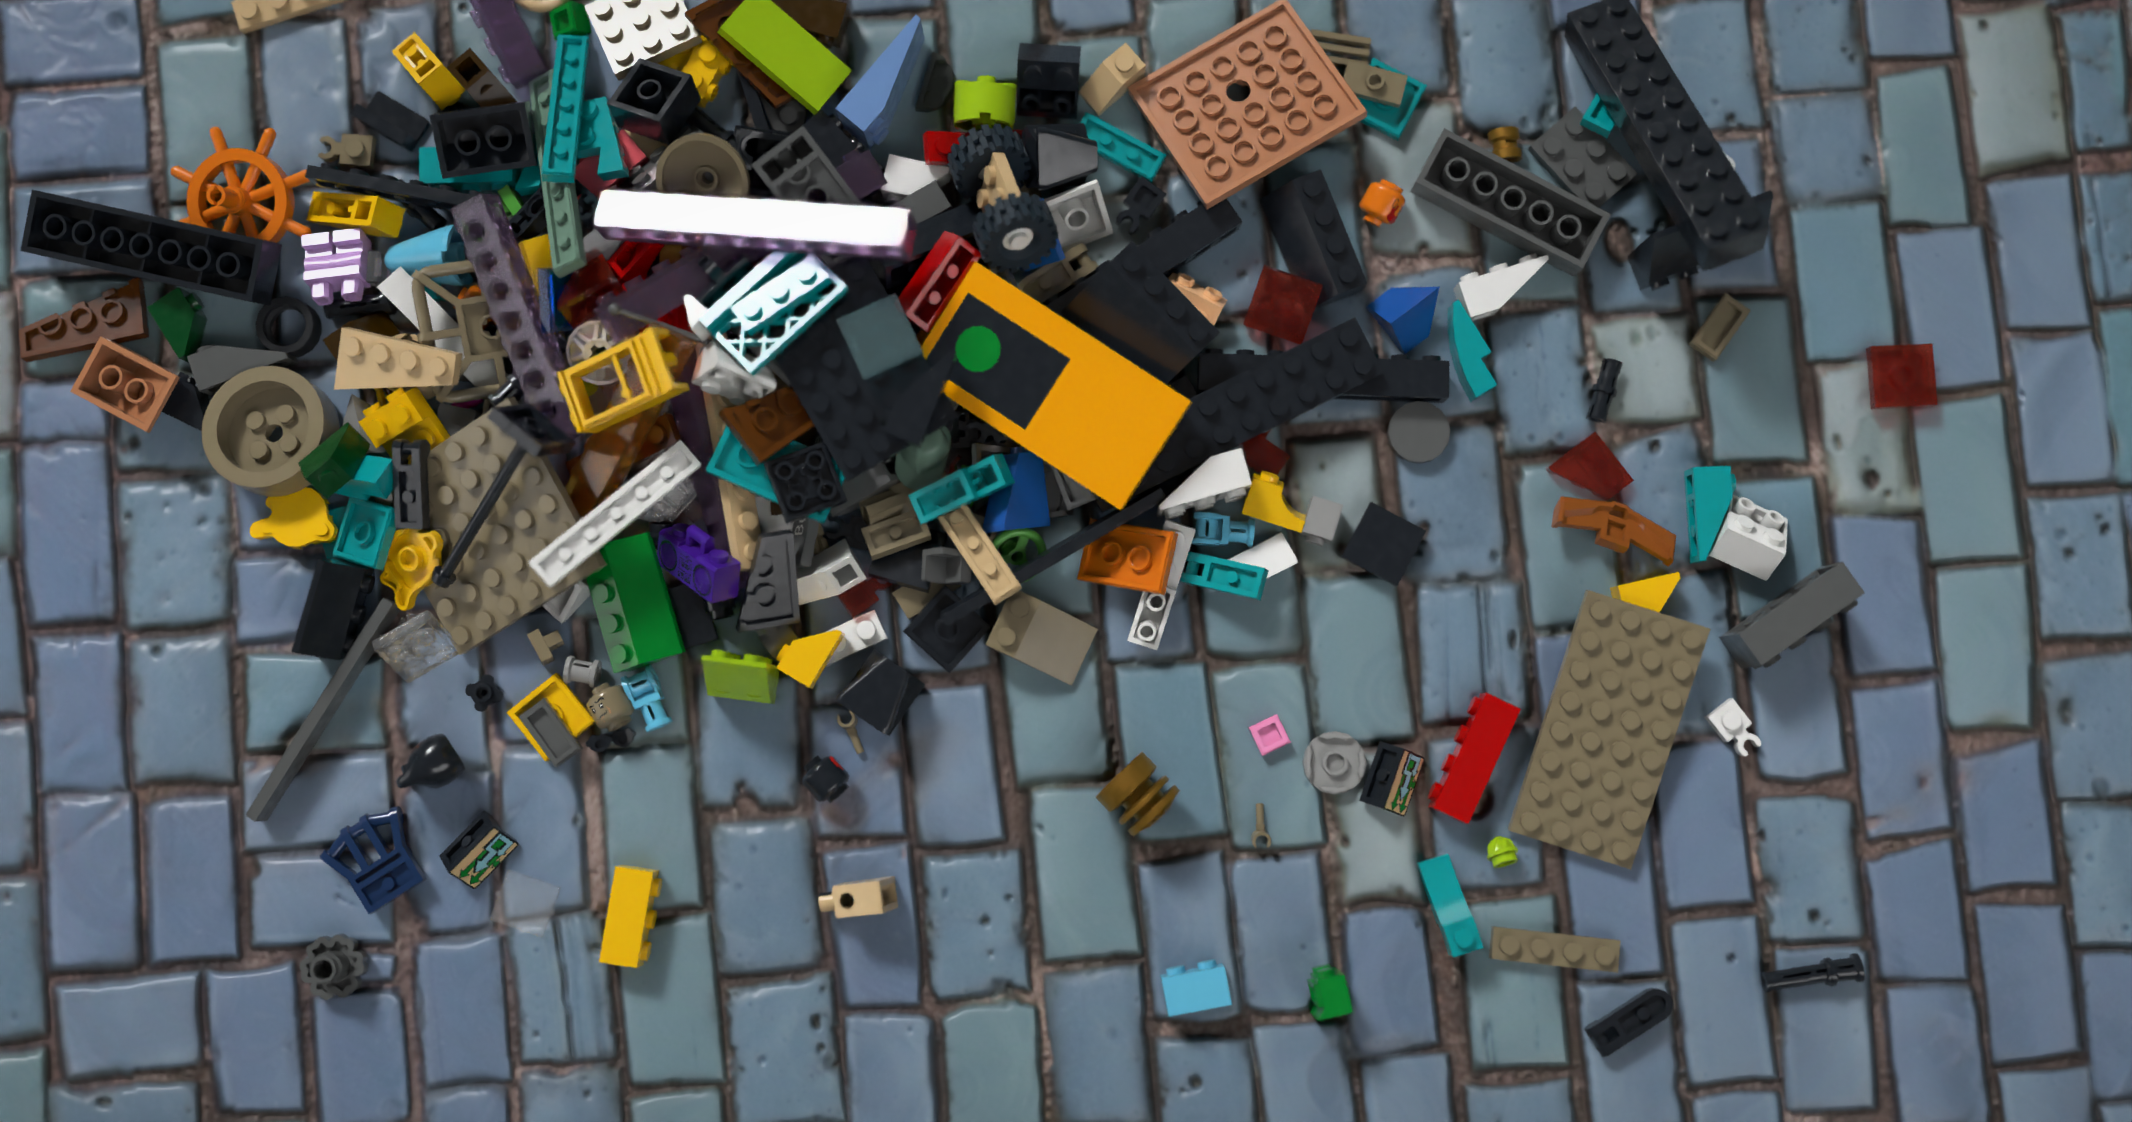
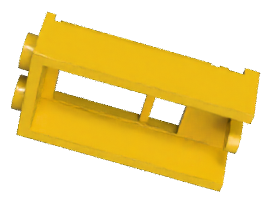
M651 327L645 330V332L564 371L557 372L560 381V391L566 398L571 412V422L578 433H597L690 390L687 383H675L669 367L677 365L678 360L673 353L663 352L659 341L670 336L668 329ZM630 354L645 393L632 398V390L627 385L619 359ZM614 363L623 388L621 394L627 401L595 416L581 377Z

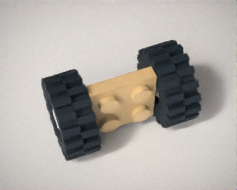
M988 124L981 125L982 130L976 132L975 128L968 130L970 134L968 137L962 134L958 138L959 145L953 143L950 148L952 153H948V166L959 194L961 193L966 200L971 197L972 202L977 203L978 208L982 209L983 213L979 212L976 216L978 222L973 224V234L983 261L992 269L997 267L999 272H1005L1006 268H1009L1010 273L1017 272L1019 267H1022L1024 271L1030 269L1029 264L1033 262L1036 266L1040 264L1042 256L1048 258L1051 255L1050 248L1055 249L1059 233L1044 199L1040 201L1039 196L1035 194L1029 197L1028 192H1021L1020 194L1019 189L1024 186L1022 179L1028 180L1030 176L1028 170H1031V164L1019 134L1016 131L1013 132L1012 128L1008 126L1002 129L1001 124H994L992 129H989Z

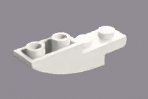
M1168 519L1165 520L1163 530L1177 533L1178 538L1165 595L1142 592L1127 640L1154 650H1158L1196 528Z

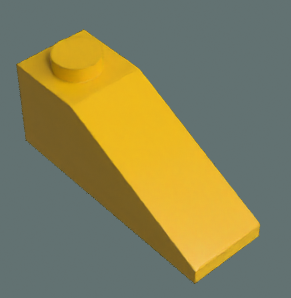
M415 32L391 51L441 110L455 104L460 99L461 94L466 91Z
M314 191L306 221L344 230L361 228L367 235L398 238L405 208L379 196Z

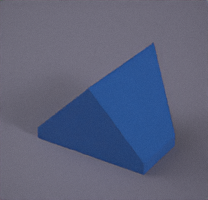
M1440 287L1390 288L1366 307L1402 354H1407L1429 337Z

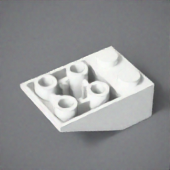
M1242 448L1211 456L1158 506L1157 517L1165 515V519H1174L1183 516V512L1188 508L1195 507L1197 512L1214 507L1213 504L1217 500L1225 499L1226 503L1243 499L1252 482Z

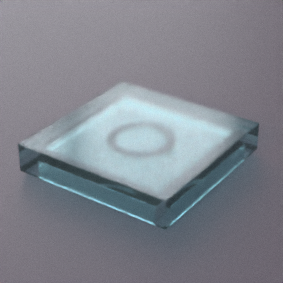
M896 293L837 320L864 380L923 354Z

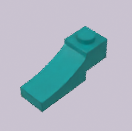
M995 454L968 468L960 469L908 496L920 523L926 524L962 506L1014 484L1015 481L1003 454Z
M1446 853L1417 862L1436 924L1440 927L1448 955L1454 958L1484 948L1449 854Z

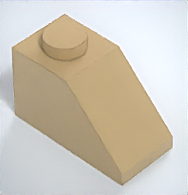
M1124 43L1100 64L1079 90V94L1099 116L1128 92L1127 87L1145 77L1146 65L1128 44Z

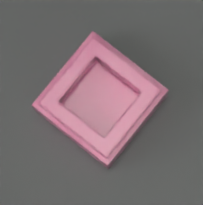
M1277 714L1248 727L1261 756L1291 743Z

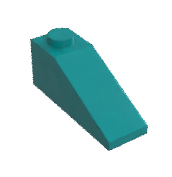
M1731 466L1692 467L1684 471L1690 564L1706 561L1731 503L1733 492L1736 490V478L1734 474H1731Z

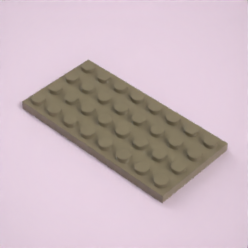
M1590 590L1585 591L1508 826L1509 831L1631 870L1710 628Z

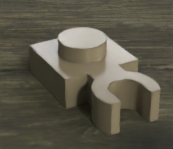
M342 134L341 142H337L332 137L323 136L320 137V142L324 145H331V150L328 153H318V157L325 162H334L339 158V164L343 167L374 169L377 139L371 135Z

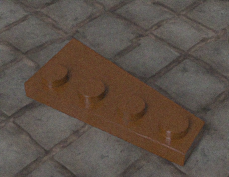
M707 0L684 12L686 19L774 109L795 99L717 33L719 28L744 0Z
M139 277L133 278L128 281L129 284L117 290L113 287L102 292L101 297L90 302H79L72 306V310L61 315L55 313L19 329L21 359L26 362H32L94 349L100 336L118 344L149 338L144 281Z

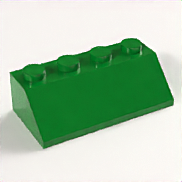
M650 532L607 542L599 549L607 565L588 576L586 580L613 673L638 670L686 652Z

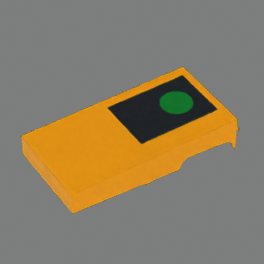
M976 261L930 334L920 329L914 338L916 344L921 346L920 351L930 368L934 367L949 352L956 354L957 360L944 390L947 397L1119 510L1125 508L1193 403Z

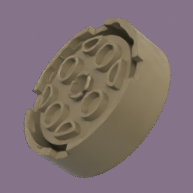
M278 366L255 367L232 377L215 393L204 414L202 443L210 464L225 479L254 494L269 497L285 496L296 493L311 485L305 479L298 462L340 429L339 419L329 397L300 374ZM276 426L282 428V437L278 441L272 442L269 439L271 433L276 429Z

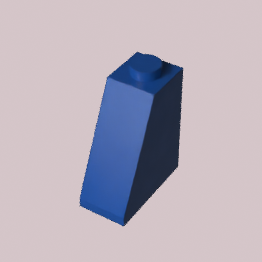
M1025 447L1010 448V454L1003 456L1015 483L989 495L983 524L985 533L1051 526L1043 459L1029 452Z

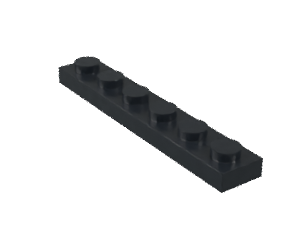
M322 163L320 167L308 165L305 177L317 187L360 195L379 196L387 200L486 218L495 217L497 207L488 199V195L474 190H470L469 194H465L447 185H439V189L428 187L427 183L419 180H410L409 183H405L390 175L380 174L379 178L372 177L362 170L350 169V172L340 171L336 166Z

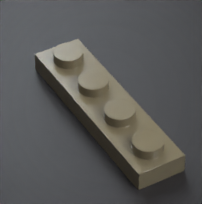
M1491 926L1489 958L1618 973L1621 941L1617 939Z

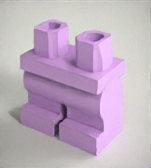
M361 228L333 231V237L329 232L301 235L302 247L305 249L303 280L311 288L312 299L319 306L331 305L333 303V292L341 291V296L345 301H361L364 288L371 287L369 275L371 270L372 242Z

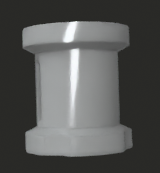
M568 656L564 665L563 682L570 683L571 681L587 683L590 687L596 688L601 677L602 662L599 660L594 662L576 660L575 656Z

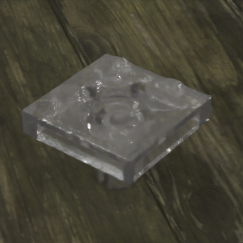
M428 610L419 615L407 614V622L402 617L399 621L400 626L372 641L374 651L407 683L414 681L459 655L457 652L459 647L453 641L452 634Z

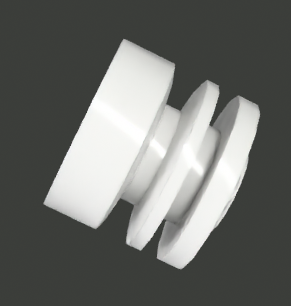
M608 310L596 311L588 315L569 336L566 346L567 361L570 367L598 355L596 352L597 348L604 346L608 350L639 335V331L634 322L628 317H623L620 314L613 316ZM631 354L619 359L624 375L634 363ZM614 363L581 377L584 381L595 385L612 384L619 380Z

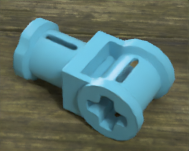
M1194 512L1193 518L1196 519L1195 538H1193L1191 544L1216 547L1227 546L1228 542L1246 543L1247 547L1253 546L1255 519H1249L1248 522L1232 521L1230 516L1218 513ZM1206 523H1208L1207 536L1205 535Z
M652 665L646 666L644 671L631 677L626 675L621 677L623 689L628 699L632 702L634 709L641 710L647 724L645 727L647 733L673 722L671 717H667L660 701L665 699L662 693L660 680Z

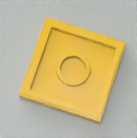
M559 673L553 674L506 712L545 761H549V758L520 720L519 716L543 698H547L576 738L595 723L588 709L568 684L563 682V678Z

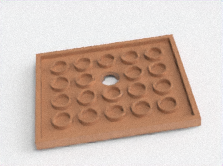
M1288 0L1276 1L1127 87L1128 94L1206 209L1213 207L1367 117L1365 107ZM1234 83L1241 86L1247 85L1250 88V95L1243 101H1232L1227 96V89Z

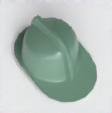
M946 426L927 436L921 449L910 446L897 454L895 471L898 479L904 486L912 490H920L941 479L951 447V435Z

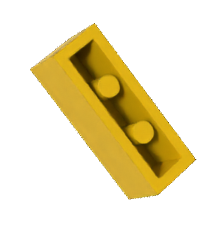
M628 865L615 866L599 958L600 963L638 968L643 965L644 961H648L651 953V942H647L649 929L654 928L657 911L653 910L654 898L659 897L662 888V879L658 878L659 870Z

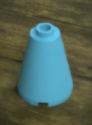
M450 224L389 247L385 254L386 268L393 273L401 266L411 276L415 270L419 271L421 268L430 265L464 261V238L468 229L462 224ZM470 273L431 278L435 283L459 287L473 282Z

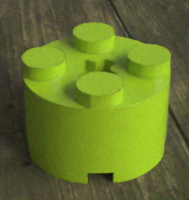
M989 75L978 76L977 81L974 82L967 80L955 81L953 120L954 127L957 130L969 132L968 130L975 128L977 132L978 129L982 130L981 125L988 124L989 129H992L994 124H1001L1002 129L1008 126L1014 130L1016 111L1015 84L996 83V78Z

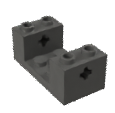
M804 126L752 164L754 170L829 268L853 256L882 234L880 227ZM820 189L825 192L827 200L822 207L816 208L809 204L808 195L812 190Z

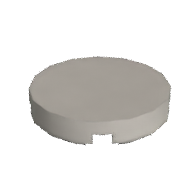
M1337 731L1322 733L1314 738L1305 749L1302 761L1304 774L1311 785L1321 792L1334 795L1347 793L1357 786L1364 777L1367 764L1365 752L1359 743L1350 735Z

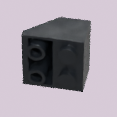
M1020 43L1017 61L1016 116L1077 119L1081 46Z

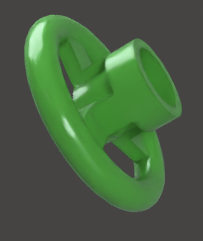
M1029 528L1005 530L992 540L997 550L999 548L1001 557L1006 564L1021 565L1028 561L1025 552L1029 539L1035 543L1038 551L1037 555L1047 550L1043 538Z

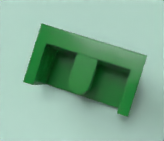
M1331 964L1313 967V973H1310L1311 979H1307L1311 1000L1315 1004L1310 1012L1312 1016L1319 1021L1353 1013L1345 974L1339 969L1331 967Z

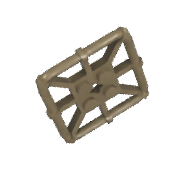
M521 253L485 258L482 255H476L471 260L430 265L421 268L419 271L415 270L411 275L413 277L412 295L420 334H417L418 342L436 347L435 340L461 336L465 358L461 362L459 379L471 362L494 359L498 384L451 391L455 385L431 386L433 393L437 396L435 399L440 403H443V401L447 403H461L488 398L487 396L490 393L494 394L507 381L503 357L524 354L532 359L536 354L534 350L529 348L525 326L543 323L540 315L523 318L519 298L528 285L526 278L528 273H525L513 291L490 295L485 271L525 265ZM477 272L482 296L459 299L435 283L431 278ZM425 286L455 306L459 328L433 331ZM488 318H493L495 323L501 324V329L496 331L495 336H490L489 331H483L482 325L487 324ZM560 332L559 334L566 339L565 332ZM566 351L557 360L558 367L553 364L547 370L553 375L540 377L530 387L531 391L559 386L560 381L557 372L570 368Z

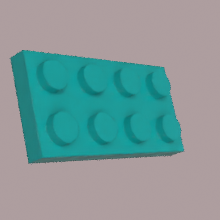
M726 426L706 468V473L778 504L763 465L764 462L757 466L732 431ZM793 441L764 462L808 446ZM831 457L840 484L842 486L845 477L843 476L834 458ZM831 508L807 516V518L824 525Z

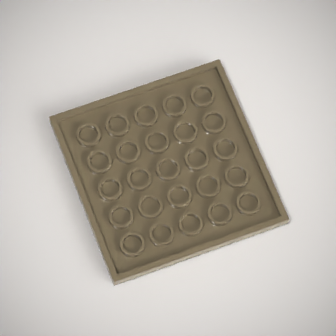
M515 397L505 399L495 407L519 404ZM491 410L430 450V455L427 458L430 528L425 530L437 531L443 539L441 551L442 566L517 443L487 418ZM527 451L454 571L457 577L454 584H451L448 588H443L433 582L423 589L459 655L468 653L607 565L598 550L550 589L528 564L531 559L582 519L547 456L535 458ZM394 489L387 499L372 496L376 503L394 508Z

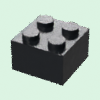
M638 58L607 105L618 128L670 145L700 102L701 97L690 74Z

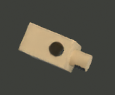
M895 876L832 886V892L819 894L821 912L835 911L836 918L881 914L898 908Z

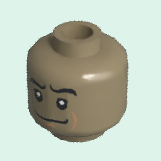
M604 683L591 691L593 696L588 700L587 708L600 729H608L609 732H612L632 721L630 716L634 712V707L622 686H610L609 683Z

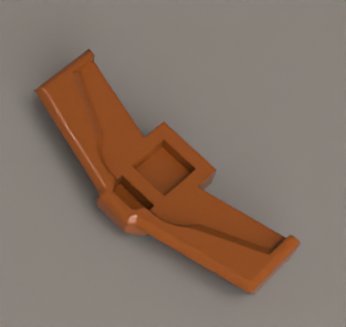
M1562 496L1554 508L1552 528L1566 527L1596 531V545L1624 554L1629 549L1630 543L1663 561V564L1667 567L1674 562L1676 535L1630 509L1628 505L1616 501L1606 502Z

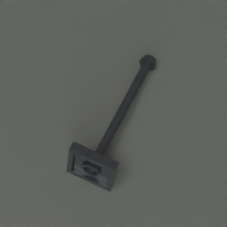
M530 403L493 407L487 418L517 443L443 566H436L432 571L433 576L431 579L436 585L448 588L451 584H454L457 579L454 571L527 451L536 458L570 453L575 446L576 441Z

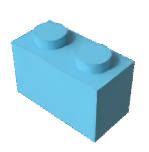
M1216 959L1198 962V968L1185 970V965L1167 968V974H1162L1160 977L1168 1016L1232 1005L1223 963L1217 964Z

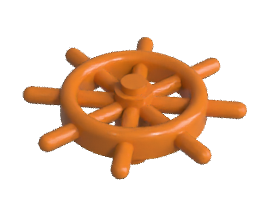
M217 126L212 127L209 133L216 153L206 158L194 173L180 166L171 168L170 173L173 177L189 184L186 199L188 217L179 220V222L215 229L211 221L228 215L222 231L235 234L241 221L246 236L278 243L287 231L299 237L312 234L309 227L292 220L295 207L293 188L310 180L305 177L306 170L287 176L284 170L268 157L276 138V131L273 128L264 130L256 151L244 148H228L222 130ZM250 163L241 184L234 164ZM222 171L228 184L225 188L213 182ZM263 171L271 183L254 190L260 173ZM275 196L274 211L260 205V201ZM207 200L211 205L215 206L207 209ZM254 215L269 222L260 233L253 218Z

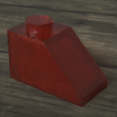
M600 254L587 262V265L573 272L557 306L574 329L606 310L611 303H617L626 298L628 294L603 254Z

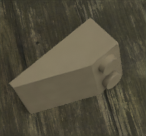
M1018 590L1007 598L985 645L1072 686L1098 629Z

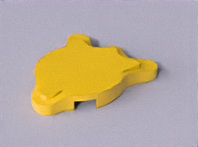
M308 487L285 496L267 497L265 503L271 509V515L254 522L250 527V535L258 540L275 538L278 542L293 549H303L302 547L309 544L330 543L338 535V528L333 522V517L329 515L327 505L330 504L329 501L321 493Z
M398 529L395 531L384 571L380 575V581L394 591L396 605L401 611L413 609L419 592L433 583L431 578L434 568L442 566L441 551L443 539L437 531H427L425 529Z

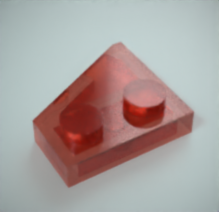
M1596 432L1590 434L1546 468L1549 473L1557 474L1571 481V484L1579 488L1590 490L1594 495L1604 500H1609L1634 481Z

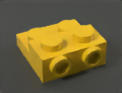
M702 35L700 36L702 43L657 64L690 74L701 97L698 106L705 109L708 101L712 102L719 91L718 83L723 75L726 76L730 72L732 65Z
M402 387L386 396L389 403L381 406L379 402L362 411L365 418L358 421L376 448L383 445L391 458L392 444L396 439H408L410 442L416 439H425L430 443L432 450L451 437L418 387H414L407 392ZM411 455L408 457V464L412 463Z

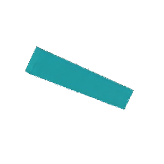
M558 35L541 170L542 182L575 183L590 47L589 36Z

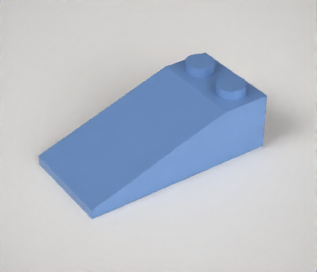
M917 15L911 19L835 108L839 120L845 127L844 129L869 150L874 144H881L889 133L888 128L925 38L921 18Z

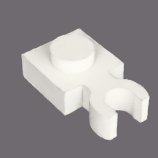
M1729 698L1705 716V719L1723 742H1729L1731 739L1734 740V749L1738 755L1742 757L1749 755L1744 749V742L1746 740H1749L1754 747L1762 745L1758 736L1746 731V728L1752 722L1733 698Z

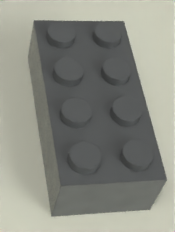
M1843 562L1822 566L1719 638L1741 668L1753 667L1757 669L1761 666L1767 668L1781 659L1780 652L1788 647L1792 650L1803 644L1807 640L1805 637L1807 633L1814 629L1818 632L1833 622L1830 617L1838 612L1844 614L1857 606L1859 603L1856 599L1865 592Z

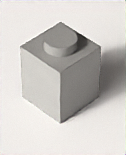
M1312 496L1306 509L1305 524L1299 535L1306 537L1305 542L1322 547L1324 543L1329 544L1332 542L1343 505Z

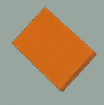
M1090 519L1089 525L1097 520ZM1123 524L1084 547L1077 579L1084 582L1165 595L1178 534L1173 531Z

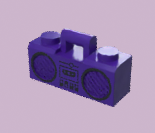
M677 523L673 527L661 529L659 532L657 556L662 568L710 603L738 597L741 562L729 555L727 551L716 549L715 539L694 524Z

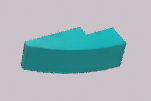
M1458 299L1448 308L1447 329L1449 348L1458 379L1471 403L1495 388L1497 383L1482 361L1491 353V350Z
M365 455L353 478L335 493L365 501L370 496L387 499L394 489L392 459Z

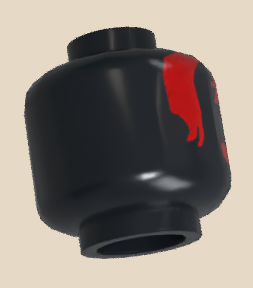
M816 756L804 767L807 773L804 775L802 783L818 802L828 800L829 803H832L849 788L847 784L849 774L833 756H827L824 759Z

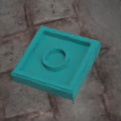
M1375 58L1369 64V66L1406 75ZM1408 76L1399 108L1357 97L1367 110V117L1360 122L1398 141L1427 85Z
M349 497L332 556L383 571L396 530L395 508L368 500Z

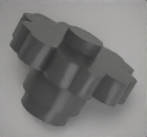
M342 933L334 935L332 938L322 936L307 946L308 958L300 962L301 979L306 983H311L310 991L313 995L328 1000L336 995L339 997L349 996L354 990L361 987L362 979L360 975L365 974L369 967L367 953L357 950L358 942L355 938L348 937Z

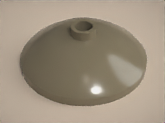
M705 133L685 135L675 140L664 150L657 164L656 185L659 196L667 210L675 218L688 226L699 229L719 228L734 220L747 203L750 193V178L746 164L733 146L717 136ZM706 172H710L713 175V182L706 179Z

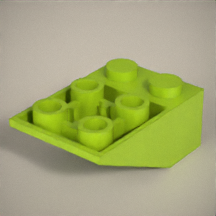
M712 650L711 656L702 655L701 660L708 696L775 704L780 670L776 668L777 666L772 665L773 659L744 654V659L741 660L742 655L719 650Z

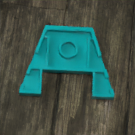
M606 96L583 102L577 159L600 155L597 174L603 181L629 177V170L623 159L625 155L623 146L619 143L617 133H619V129L607 105L609 99ZM538 153V165L524 167L516 184L515 190L521 196L534 194L542 185Z

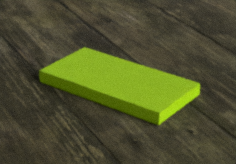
M744 0L717 32L814 115L817 114L852 72L847 65L771 0Z

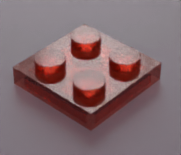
M1264 265L1243 325L1297 344H1302L1323 285Z
M1933 343L1870 346L1866 348L1871 410L1933 407L1938 405Z

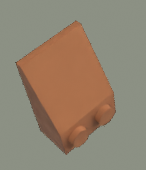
M100 336L70 392L150 433L180 377L125 346Z

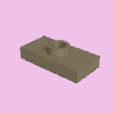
M1348 60L1343 78L1357 97L1399 108L1408 76Z

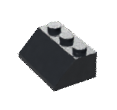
M529 100L429 115L442 179L538 165L535 130Z
M338 557L318 559L291 652L334 660L345 658L357 639V636H355L357 626L362 624L366 615L367 608L364 606L366 595L372 592L375 584V576H372L374 568Z

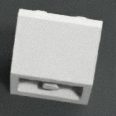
M712 340L700 348L691 383L700 386L704 392L724 396L732 404L738 406L748 400L764 397L775 390L776 381L772 370L767 365L756 375L752 376L718 341ZM747 354L745 356V359L750 364L757 359Z
M1733 495L1709 556L1767 581L1786 555L1788 519L1777 511L1767 510L1754 504L1747 498Z

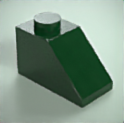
M177 287L149 305L147 309L178 358L189 363L187 356L197 353L196 350L201 347L207 318L201 310L204 308L201 299L194 292L189 293Z
M347 422L298 462L305 479L328 499L353 478L370 447V443Z

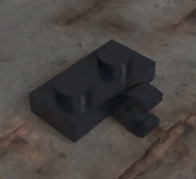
M705 254L697 264L713 281L695 299L709 310L754 270L755 267L745 256L740 254L722 271Z

